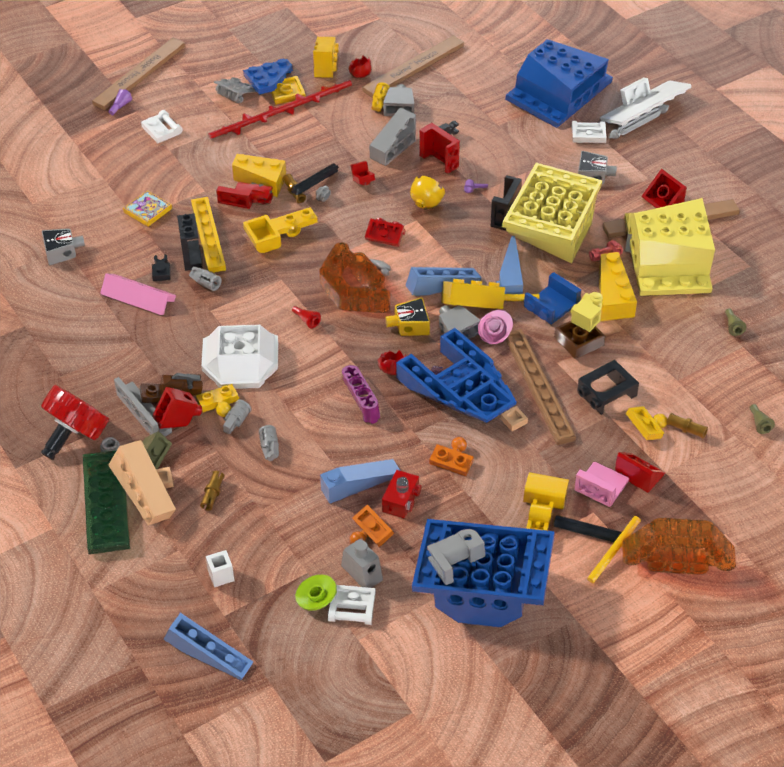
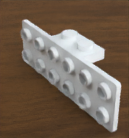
M642 78L621 89L623 105L601 116L600 119L601 121L618 124L619 126L626 125L632 119H637L640 115L650 112L651 109L663 105L664 102L674 99L679 94L685 93L686 90L691 88V84L669 80L650 90L648 78Z

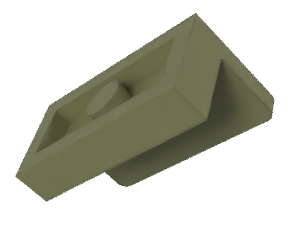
M159 431L147 436L142 442L155 469H158L172 445Z

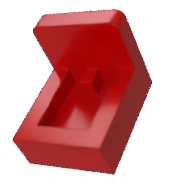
M367 161L351 164L353 181L365 186L369 185L371 181L376 180L375 174L368 169Z

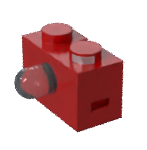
M396 470L382 498V512L405 519L408 511L411 512L413 510L415 497H419L422 485H419V476Z

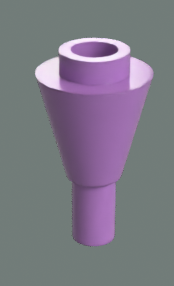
M120 89L118 91L114 105L108 111L109 114L114 115L118 109L132 101L131 93L128 90Z

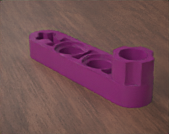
M354 365L344 367L342 369L343 381L360 408L363 421L371 424L378 422L380 418L378 400L359 368Z

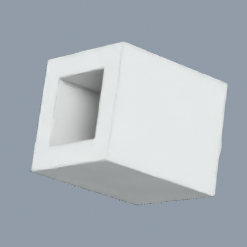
M226 550L206 556L208 573L214 587L234 581L233 566Z

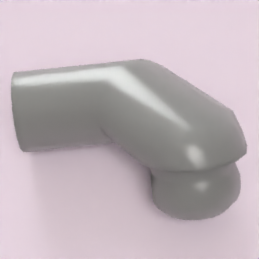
M369 259L368 268L380 269L381 275H389V271H391L390 265L381 260Z

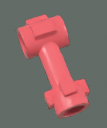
M611 240L607 243L606 248H595L589 251V257L592 261H599L601 254L619 252V255H621L623 249L619 243Z

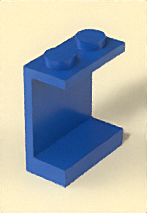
M553 272L549 275L548 286L538 293L539 299L528 292L525 293L524 307L552 325L569 312L574 304L580 302L581 289Z

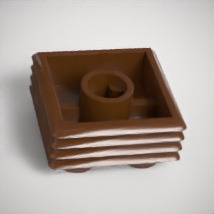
M569 321L555 328L554 337L575 359L605 345L606 336L596 326L588 332Z

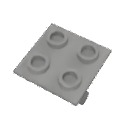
M235 77L214 81V83L218 84L216 86L217 93L236 103L243 102V94L257 92L251 84L242 83L240 79Z

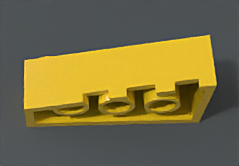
M619 252L601 254L599 293L602 294L603 301L600 321L635 317L637 300Z

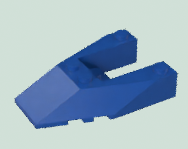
M456 328L440 336V352L454 365L435 375L412 354L396 362L397 379L408 389L487 423L516 405L517 401L508 386L503 382L500 372L496 370L494 361Z

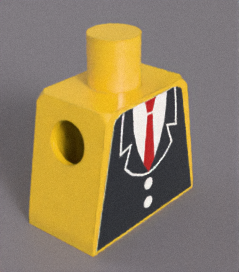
M423 298L396 304L395 315L385 317L387 328L397 326L401 336L430 335V320Z

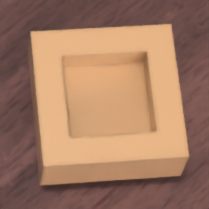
M517 406L502 413L500 417L511 431L528 423V418Z
M170 467L156 469L165 489L174 487Z

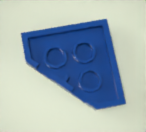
M279 59L273 63L249 67L243 70V74L257 93L261 95L275 91L277 84L282 83L286 78V74L293 71V66L288 59Z

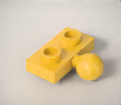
M230 384L196 395L198 404L202 406V412L216 408L219 416L226 417L231 410L230 404L239 400V396L234 386Z
M644 406L628 408L626 415L646 440L661 439L663 437L664 431L662 428L667 426V417L664 414H656L652 418Z

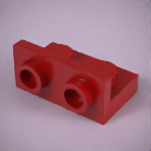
M370 218L365 239L399 247L402 235H405L406 230L404 225L399 222L393 221L391 223L386 222L382 218Z

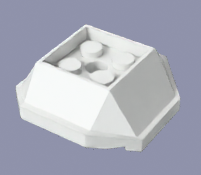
M261 325L218 326L209 336L203 338L202 371L216 382L219 388L230 384L235 389L260 388L265 383V380L278 369V336L270 333Z

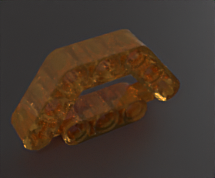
M343 242L335 244L319 270L320 286L341 310L374 313L388 312L390 310V292L385 289L384 275L364 253H352L349 250V245ZM347 265L363 287H351L342 277Z
M657 518L625 538L622 542V558L625 564L637 565L641 562H647L648 569L653 572L702 575L709 571V566H716L721 571H731L736 568L734 545L712 522L707 520Z

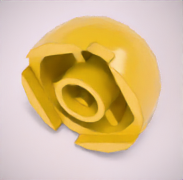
M417 176L411 185L410 195L417 207L433 208L441 202L445 195V189L443 187L441 189L438 186L439 183L430 177L421 176V178H418Z

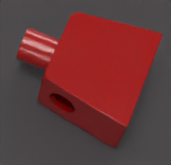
M166 387L152 417L158 423L160 429L186 427L193 416H200L202 414V406L196 402L189 392Z

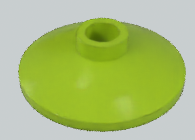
M314 575L299 585L295 598L301 608L309 611L318 610L327 606L334 599L337 586L335 581L328 575Z

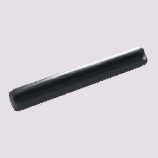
M332 163L294 185L291 191L292 194L294 193L295 196H298L338 172L339 166Z
M559 515L555 516L553 522L554 527L610 542H615L622 533L621 531ZM631 534L623 545L632 547L635 536Z

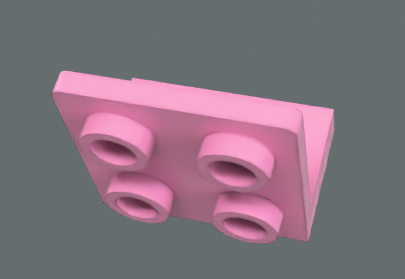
M593 462L586 472L581 469L578 471L574 490L611 507L629 482V478L597 462Z

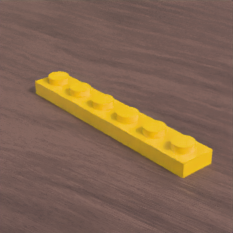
M208 197L191 199L207 269L212 273L225 271L226 265Z

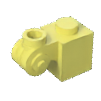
M598 292L585 293L582 300L578 304H574L571 309V322L590 332L601 319L602 294Z

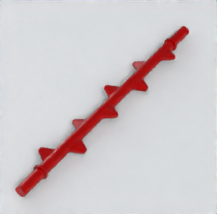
M348 80L340 84H334V86L329 88L322 86L321 91L306 97L297 93L295 101L279 107L269 106L268 111L252 117L244 113L242 121L226 127L223 126L221 129L208 133L210 139H213L223 134L226 135L231 131L240 135L242 127L258 121L266 123L268 117L284 111L293 115L295 107L311 101L319 103L321 97L352 86V82Z

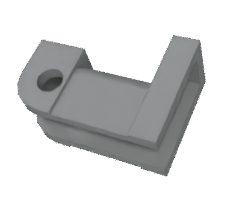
M472 529L459 531L457 534L427 546L428 551L432 555L428 557V560L445 585L454 582L451 565L466 558L472 563L485 557L484 541ZM466 537L472 538L471 540H464Z

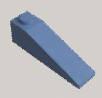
M511 236L500 270L499 281H496V283H500V287H505V294H523V280L515 236Z
M411 267L406 287L414 296L432 295L442 292L443 281L453 282V279H463L464 283L471 284V280L481 281V276L474 268Z
M393 459L338 467L320 474L321 491L329 504L391 480L396 470L400 469Z
M182 613L178 615L164 637L165 641L181 652L239 680L243 679L253 664L252 660Z

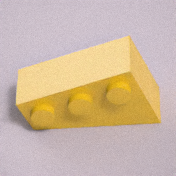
M317 37L316 45L314 46L316 50H313L314 77L333 78L334 71H337L339 43H336V37Z
M236 154L232 163L233 180L272 186L273 196L278 198L284 183L282 178L286 175V163L284 160Z
M453 279V282L443 281L441 303L503 309L505 287H500V283L489 282V285H482V281L471 280V284L464 283L463 279Z

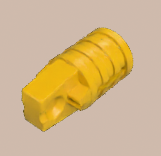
M382 82L377 84L372 97V110L381 112L384 99L390 88L388 84Z

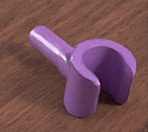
M468 179L465 183L464 191L471 193L474 188H488V184H477L473 180Z

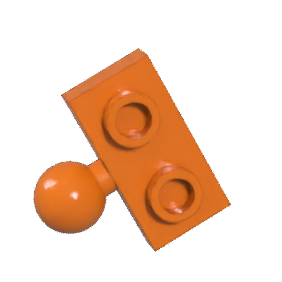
M462 437L454 438L451 442L452 449L437 444L429 459V464L467 476L474 461V456L462 453L467 447L466 440Z
M366 505L352 518L362 531L352 533L349 541L350 544L358 539L366 542V537L369 536L380 547L395 533Z

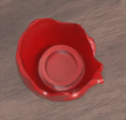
M363 55L362 59L355 58L349 63L348 70L352 76L364 78L370 75L372 65L369 57L367 59Z
M390 350L384 352V354L382 353L377 359L380 370L388 375H397L396 362L405 358L406 354L403 355L400 350L397 353Z

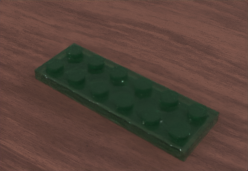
M117 450L83 455L86 534L89 555L130 549L127 494L108 465Z

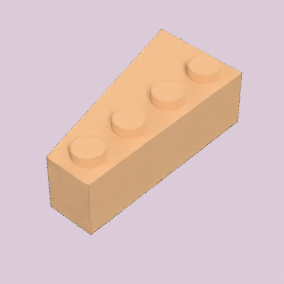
M139 440L119 446L108 465L140 512L142 518L148 526L170 519L176 509L142 441Z

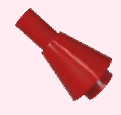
M297 306L292 308V312L297 314L310 329L320 324L321 315L319 312L301 309Z

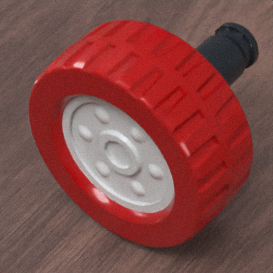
M54 385L43 400L41 407L54 416L55 421L59 424L45 444V448L41 450V453L54 460L56 454L59 453L72 432L76 434L80 432L92 440H97L108 424L109 417L67 390Z

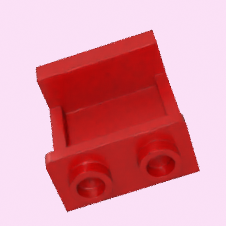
M432 122L419 130V156L425 159L429 155H433L445 163V172L447 174L456 170L459 167L460 140Z

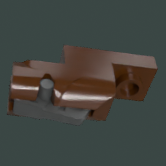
M176 373L175 375H162L160 384L141 383L142 403H159L166 387L189 392L192 396L201 394L203 388L201 374Z

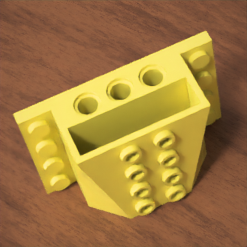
M536 163L504 218L502 227L506 228L510 235L572 264L592 224L596 196L602 186V180Z
M703 198L652 210L625 213L624 220L627 235L632 234L630 250L640 296L712 293L710 270L715 247Z

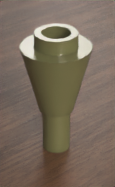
M726 309L725 314L728 317L729 333L732 336L743 334L747 328L746 323L734 315L732 309Z
M752 404L750 410L754 415L757 432L760 434L769 433L775 426L774 420L760 411L756 404Z

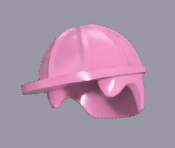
M495 310L486 314L478 324V333L481 339L489 344L503 342L512 330V317L504 310Z

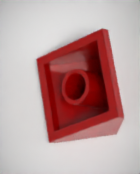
M661 168L641 197L655 208H661L685 202L687 187Z
M619 452L617 455L615 471L628 477L631 484L647 493L651 491L666 473L633 453Z

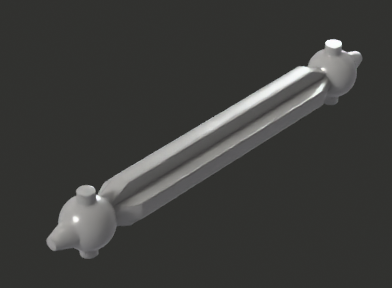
M663 104L658 106V108L655 107L650 112L640 115L639 118L629 121L628 124L619 126L618 129L611 131L609 139H618L620 135H625L659 117L660 114L667 112L669 105Z

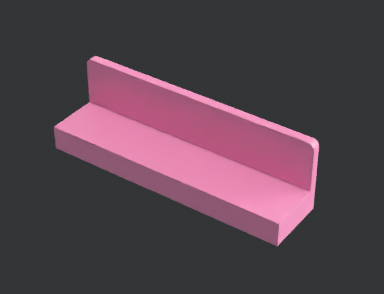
M109 273L105 274L100 292L107 297L159 315L164 314L167 302H174L176 298L175 294Z

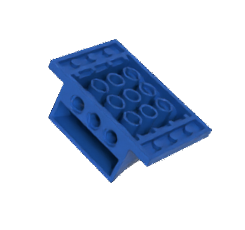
M547 39L527 55L517 73L516 86L506 94L505 100L558 128L612 82L613 77L606 74L609 59Z
M427 519L412 582V591L434 594L435 607L458 623L503 627L522 617L524 604L544 606L555 531ZM465 529L475 530L484 541L485 557L472 563L466 558L451 565L454 582L445 585L428 560V557L432 555L428 551L427 546L457 534L459 531ZM471 537L464 538V540L472 539Z

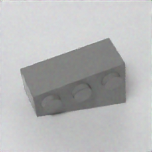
M400 107L370 144V159L386 166L416 141V115Z

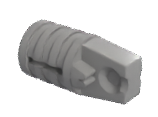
M194 266L189 274L198 284L212 291H216L222 282L220 276L206 269Z
M237 400L233 408L224 418L226 422L223 425V431L225 433L231 434L236 426L240 427L251 412V406L247 402Z
M265 425L258 432L265 459L271 462L279 456V443L276 428L272 425Z

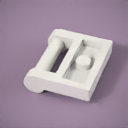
M165 110L160 111L156 116L141 121L142 128L157 143L177 136L183 131V128L176 124ZM165 121L172 129L168 130L162 122Z
M572 121L573 142L606 143L605 121H600V123Z
M336 585L337 592L334 599L330 602L328 621L345 620L365 622L366 625H372L376 588ZM337 608L366 610V614L337 611Z

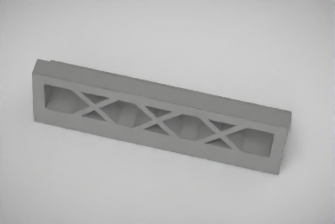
M119 377L114 379L117 396L150 435L157 431L164 437L172 433V428H159L158 423L152 417L155 407L151 403H142L140 390L133 381L125 385Z

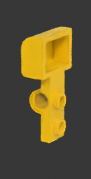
M311 207L271 220L268 215L243 222V228L259 253H266L281 247V234L286 233L288 237H295L300 233L301 228L318 223V219Z
M529 472L523 502L531 503L526 529L548 531L553 508L564 509L569 479Z

